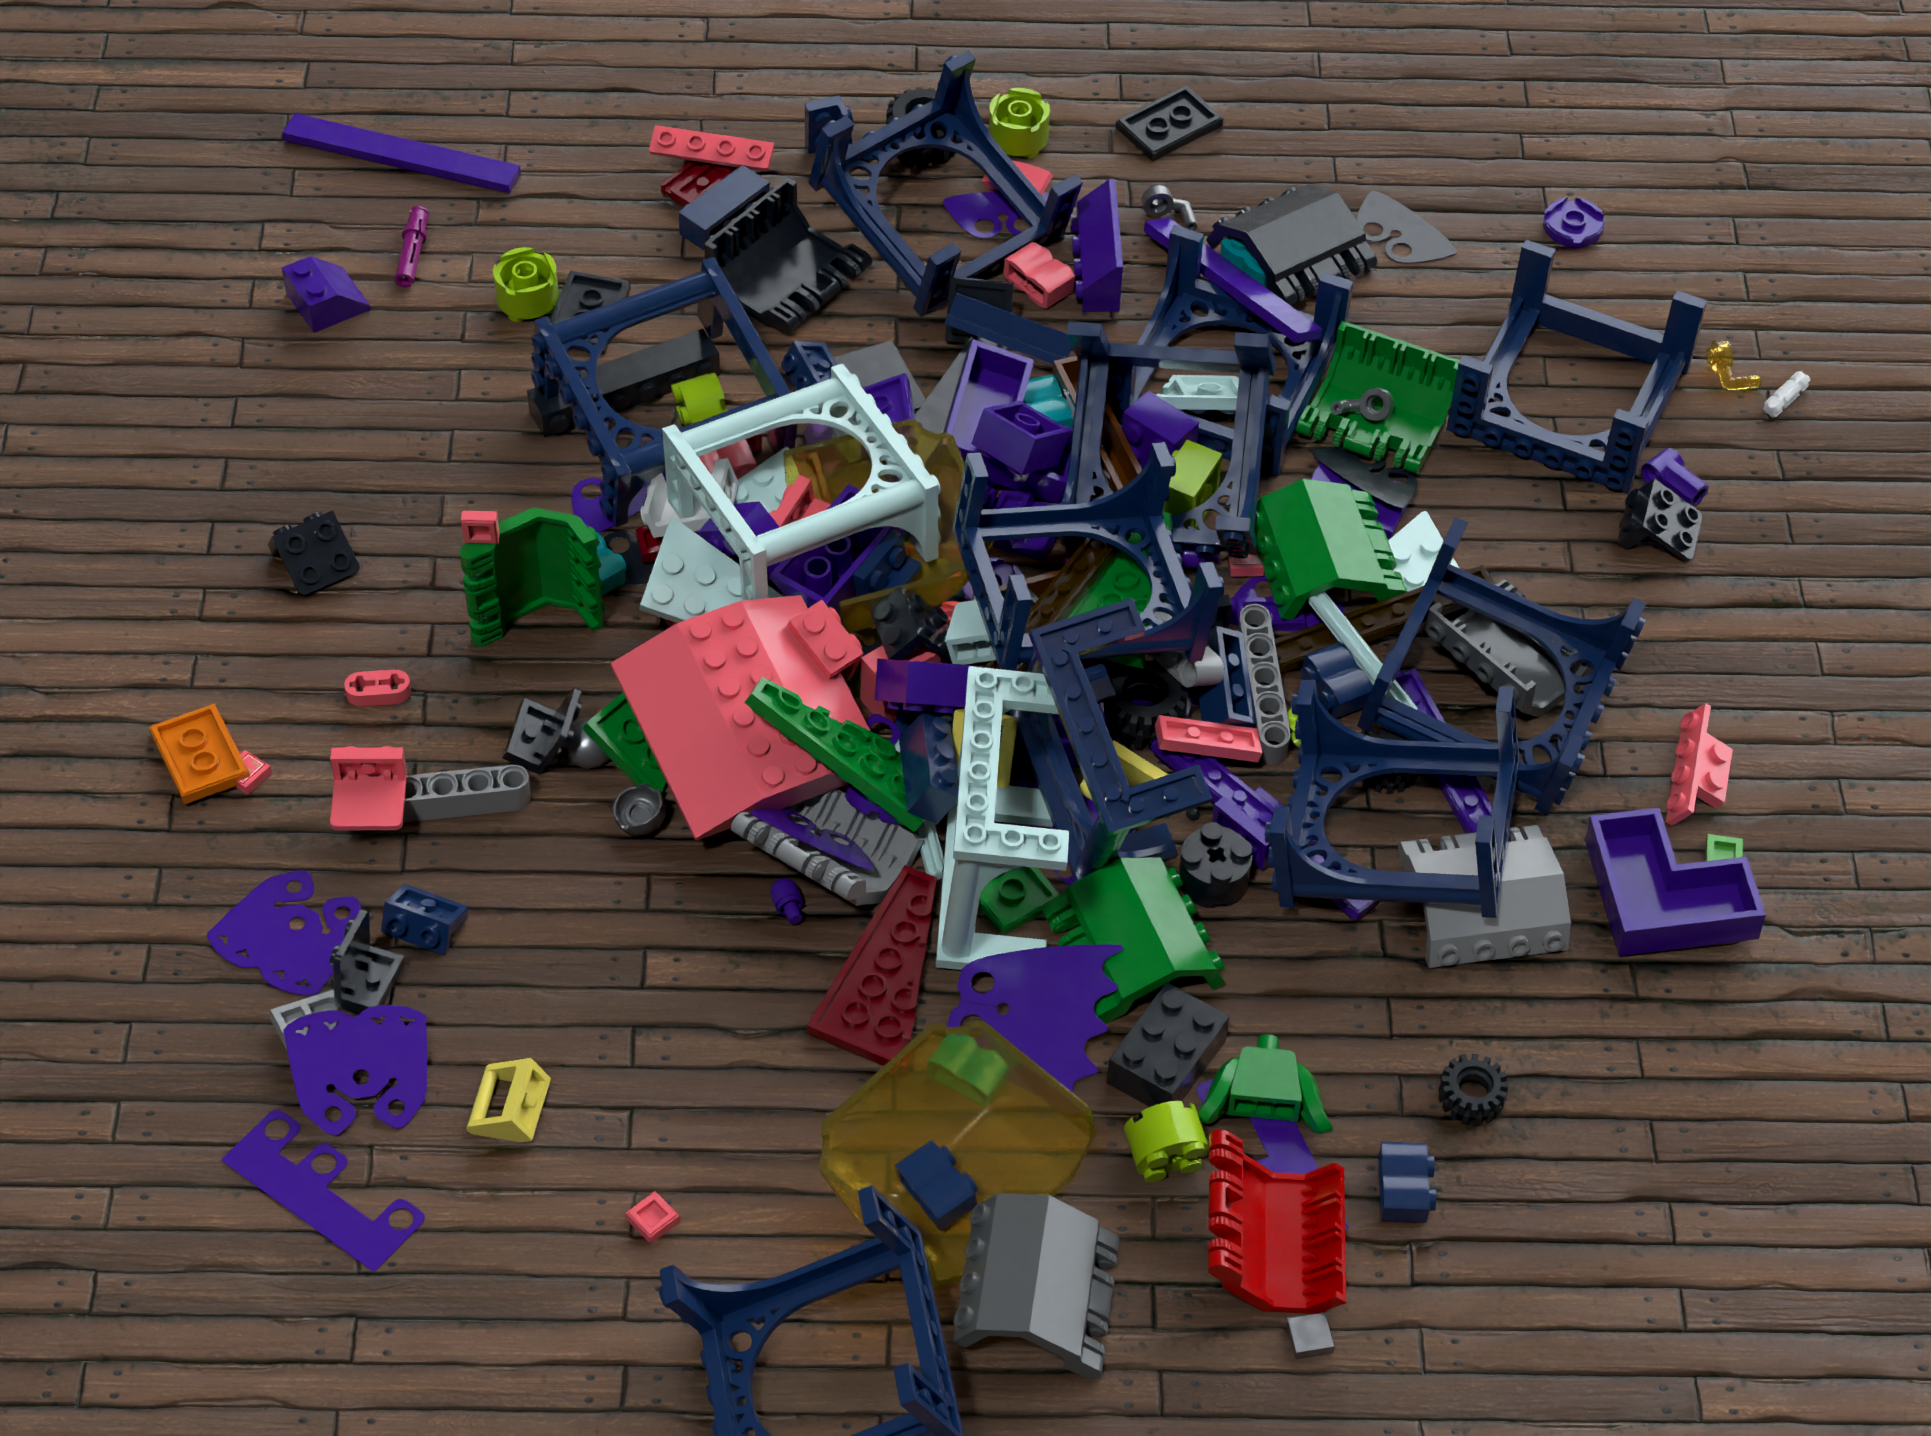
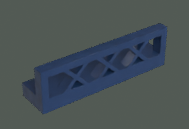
M956 293L944 323L1051 364L1055 360L1068 358L1072 348L1067 333L960 293Z

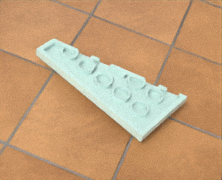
M671 516L639 610L679 623L742 601L740 565ZM768 586V598L783 597Z

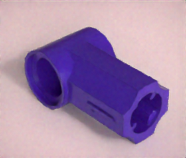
M1672 448L1664 449L1641 467V474L1646 483L1655 478L1694 507L1700 504L1708 493L1709 485L1685 468L1681 455Z

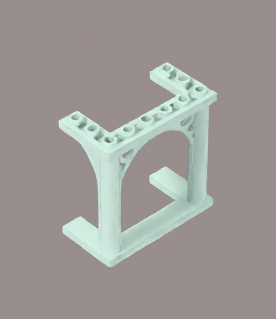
M843 363L831 367V379L681 433L675 424L662 428L668 502L680 519L694 517L693 494L739 557L742 600L768 598L767 566L869 528L892 526L910 532V542L926 562L938 558V543L941 542L938 530V519L941 518L938 506V495L941 493L939 481L934 475L928 473L918 454L914 455L908 447L905 437L895 431L888 415L881 413L876 406L873 396L866 394L861 387L858 377L855 374H851ZM800 423L830 426L833 430V441L848 460L860 456V443L865 447L871 458L872 470L867 483L854 497L838 506L755 536L698 457L766 431ZM885 460L888 465H883L881 461ZM885 474L896 475L900 481L891 483L883 481L879 477ZM874 489H878V490H879V491L876 492V493H873V492H872Z
M968 667L963 736L957 768L959 780L958 799L956 804L948 811L935 964L937 968L962 970L966 964L986 956L1046 947V940L975 933L981 892L992 879L1004 872L1023 866L1066 871L1069 831L994 823L996 821L1044 827L1053 826L1039 789L1017 786L997 787L1002 716L1011 709L1059 714L1044 674Z

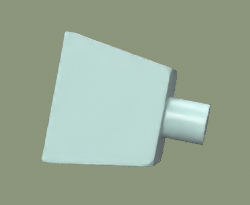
M975 596L972 601L959 602L955 605L946 635V644L952 664L965 665L996 660Z

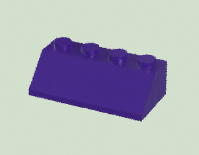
M1108 179L1077 201L1076 215H1071L1070 232L1076 233V236H1072V255H1078V258H1074L1073 271L1075 277H1080V281H1075V298L1081 299L1082 312H1120L1123 262L1115 179Z
M848 484L827 509L848 501L860 490ZM881 526L854 533L781 561L770 574V579L785 597L801 595L807 608L823 600L828 608H834L840 615L856 596L853 573L891 529L902 533L903 539L905 538V530L898 527Z

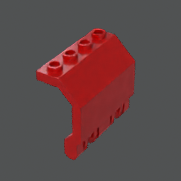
M1227 1130L1212 1131L1209 1134V1163L1218 1170L1213 1171L1209 1175L1208 1229L1220 1239H1212L1208 1243V1273L1222 1281V1288L1263 1312L1318 1314L1345 1304L1344 1168L1333 1162L1306 1174L1273 1172L1243 1153L1242 1139Z

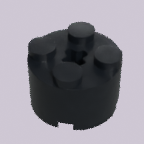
M1215 822L1206 823L1201 829L1191 833L1181 848L1179 876L1184 884L1181 886L1183 894H1188L1193 903L1205 908H1214L1215 905L1226 904L1227 907L1240 901L1245 895L1249 884L1252 864L1251 844L1239 833L1229 828L1221 827V825Z

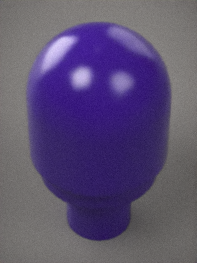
M1182 548V553H1180L1182 568L1198 569L1199 563H1219L1220 552H1215L1214 556H1201L1195 554V549Z
M788 878L776 880L770 889V896L776 910L781 915H786L790 924L799 923L802 920L800 913L802 896L796 883Z

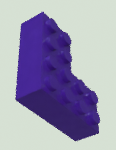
M974 339L972 340L963 361L935 463L964 471L967 453H981L982 450L972 445L971 442L983 409L1015 401L1023 402L1034 363L1033 359ZM1064 426L1071 430L1059 465L1042 471L1017 475L1010 472L1006 464L999 460L987 458L981 453L989 475L988 479L996 484L1021 492H1032V495L1035 497L1059 503L1067 484L1072 428Z
M1660 808L1590 816L1585 843L1619 956L1759 939L1766 913L1747 857L1677 865Z

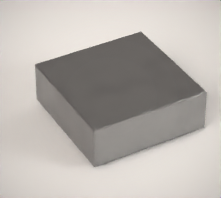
M1325 1313L1287 1318L1286 1326L1295 1359L1333 1353L1334 1344Z

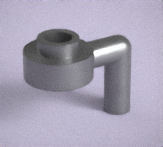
M1161 185L1153 186L1143 193L1141 202L1144 211L1149 216L1160 217L1166 215L1171 210L1181 213L1186 229L1194 231L1198 225L1190 203L1186 200L1173 198L1167 187Z
M1373 388L1364 392L1360 399H1344L1333 402L1330 409L1334 414L1361 411L1367 419L1377 421L1391 414L1394 408V400L1386 389ZM1376 398H1380L1383 401V407L1380 410L1374 406Z

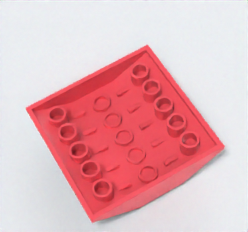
M801 595L735 602L679 622L611 662L610 666L695 841L730 829L733 820L741 812H750L751 810L764 808L783 809L849 784L840 779L837 773L824 763L814 759L807 750L795 741L785 737L778 728L765 718L756 715L744 703L757 682L764 677L798 694L803 704L813 709H816L819 705L830 711L829 717L841 723L847 719L870 731L841 672L828 680L787 625L790 619L808 609Z

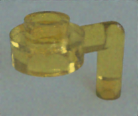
M1727 339L1713 341L1711 347L1707 348V363L1710 367H1713L1715 372H1719L1722 387L1725 390L1761 386L1760 375L1733 377L1731 369L1733 365V352L1731 344Z

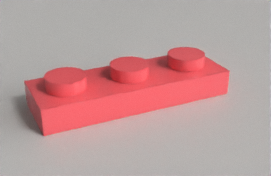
M1162 715L1158 716L1155 723L1158 745L1161 750L1258 762L1262 755L1257 728Z

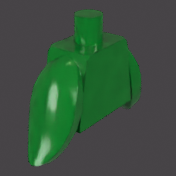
M1270 1034L1259 1036L1257 1038V1047L1246 1046L1242 1048L1240 1057L1230 1058L1222 1064L1213 1079L1204 1103L1197 1111L1200 1121L1206 1124L1213 1123L1219 1119L1227 1106L1228 1115L1298 1122L1300 1114L1302 1121L1312 1132L1324 1134L1333 1131V1127L1325 1113L1320 1091L1313 1074L1306 1066L1296 1062L1294 1052L1279 1049V1039Z

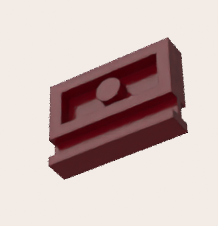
M690 161L660 184L661 193L663 195L667 193L671 196V200L684 207L700 197L707 189L722 181L733 171L723 165Z

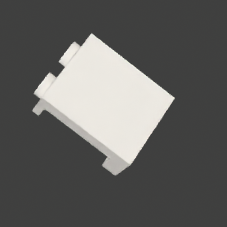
M728 458L715 460L712 476L731 503L734 504L739 482ZM662 473L651 480L650 485L647 487L645 504L641 507L642 521L645 526L648 525L653 538L665 535L671 516L692 531H699L709 520L710 516L693 494L694 517L680 519L668 502L667 483Z

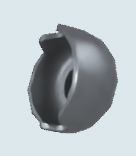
M591 717L578 719L570 725V728L574 729L573 737L566 749L562 747V751L566 754L570 764H575L585 769L601 767L610 760L606 753L582 729Z
M647 783L628 787L617 795L612 807L615 823L623 831L634 836L652 833L661 826L666 816V803L660 789L656 790Z

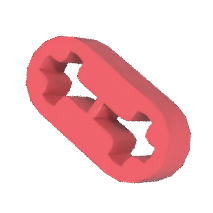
M401 670L356 672L349 675L344 683L346 698L350 704L355 706L399 704L406 701L411 695L409 676ZM399 684L398 689H392V685ZM358 687H364L363 691L357 692Z

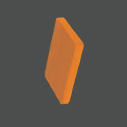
M215 703L149 726L151 737L184 805L237 786V781L250 777L249 771Z

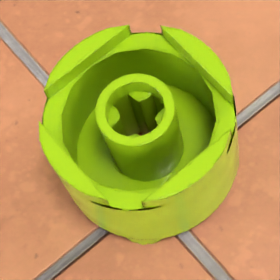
M1027 88L1008 89V94L1001 97L999 93L990 103L989 133L1006 154L1023 156L1028 159L1035 158L1048 142L1050 105L1042 100L1041 94Z
M528 247L516 248L504 253L500 257V262L497 266L494 265L493 268L498 307L513 322H521L525 319L552 314L559 299L557 269L554 259L545 252L544 255L535 253L534 248Z
M715 373L705 374L671 385L675 402H681L680 405L675 406L679 421L685 426L729 411L726 409L725 397Z
M1182 1101L1157 1104L1141 1111L1143 1118L1134 1123L1133 1118H1130L1125 1123L1124 1132L1137 1172L1144 1175L1147 1183H1154L1164 1179L1168 1172L1181 1170V1173L1189 1174L1202 1168L1201 1160L1209 1152V1146L1194 1104L1190 1103L1189 1108H1184Z

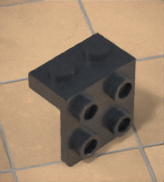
M1655 478L1641 488L1632 490L1625 500L1626 508L1619 524L1620 532L1617 543L1627 550L1647 536H1650L1684 562L1693 559L1702 522L1701 512Z
M321 511L311 514L303 519L304 523L293 528L291 524L283 526L273 532L274 536L271 537L267 544L273 556L280 555L297 592L302 596L350 577L360 569V565L334 511L323 515Z
M899 586L870 610L888 659L903 660L923 644L951 661L946 644V635L949 628L947 622L949 619L939 606L933 607L926 603L918 593H910Z
M574 687L557 711L524 698L519 705L502 758L539 775L548 764L554 765L561 752V747L566 749L573 737L574 729L570 728L572 721L577 719L583 705L582 702L578 701L581 689Z
M364 909L359 911L355 919L351 918L349 920L341 945H336L333 948L329 964L333 967L330 988L334 990L335 1006L361 1013L369 1007L383 1005L404 967L403 955L370 946L369 911Z

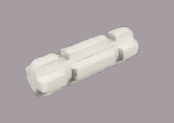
M1802 371L1796 372L1773 394L1774 396L1765 401L1764 413L1769 414L1773 418L1777 417L1783 409L1787 408L1809 386L1810 377Z

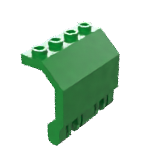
M1342 321L1338 328L1335 352L1327 376L1311 405H1307L1298 421L1296 433L1310 437L1314 431L1313 439L1320 441L1328 427L1336 429L1337 431L1333 435V446L1340 448L1344 442L1343 449L1368 458L1374 452L1373 459L1381 461L1387 449L1391 448L1397 451L1393 458L1394 467L1401 468L1405 461L1403 470L1418 474L1445 426L1451 407L1460 360ZM1373 388L1386 389L1394 400V408L1391 414L1377 421L1367 419L1361 411L1334 414L1330 409L1333 402L1344 399H1360L1364 392ZM1376 398L1374 406L1379 410L1382 409L1383 401L1380 398Z
M1300 479L1259 499L1254 528L1258 540L1257 553L1261 559L1265 577L1269 582L1281 619L1293 620L1308 598L1333 587L1371 591L1378 602L1408 592L1401 573L1393 572L1397 562L1383 525L1378 521L1374 522L1377 519L1378 512L1369 492L1351 490L1348 484Z
M532 507L498 523L500 532L499 543H466L461 546L459 555L461 569L465 573L463 584L467 613L471 617L469 628L471 641L475 646L484 647L502 639L508 623L547 605L576 610L592 632L604 627L603 612L605 611V605L601 598L603 583L599 576L601 561L597 554L599 538L595 530L591 526L587 527L579 516Z
M1161 857L1119 858L1072 883L1064 893L1047 901L1042 906V911L1054 934L1066 932V930L1079 924L1081 925L1058 939L1059 946L1115 944L1124 947L1119 953L1107 958L1102 965L1103 973L1118 985V989L1115 992L1104 995L1095 1002L1094 1012L1105 1024L1127 1013L1136 999L1177 977L1204 976L1213 991L1226 985L1220 971L1226 969L1216 949L1211 952L1209 951L1206 943L1212 940L1202 921L1196 924L1192 916L1198 913L1188 894L1182 896L1179 887L1184 884L1175 867L1173 866L1168 869Z

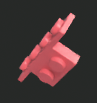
M655 125L649 151L651 155L738 168L744 165L752 170L766 172L770 167L774 143Z
M1707 703L1694 711L1687 712L1680 722L1681 732L1679 744L1676 748L1675 768L1671 776L1670 797L1667 801L1666 823L1671 826L1694 813L1696 796L1714 808L1725 803L1733 749L1707 733L1711 706Z

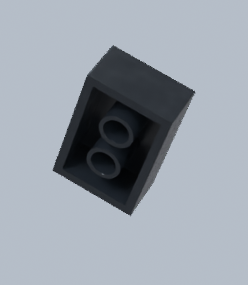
M1166 982L1109 1058L1107 1084L1148 1107L1170 1101H1183L1225 1043L1230 1016Z

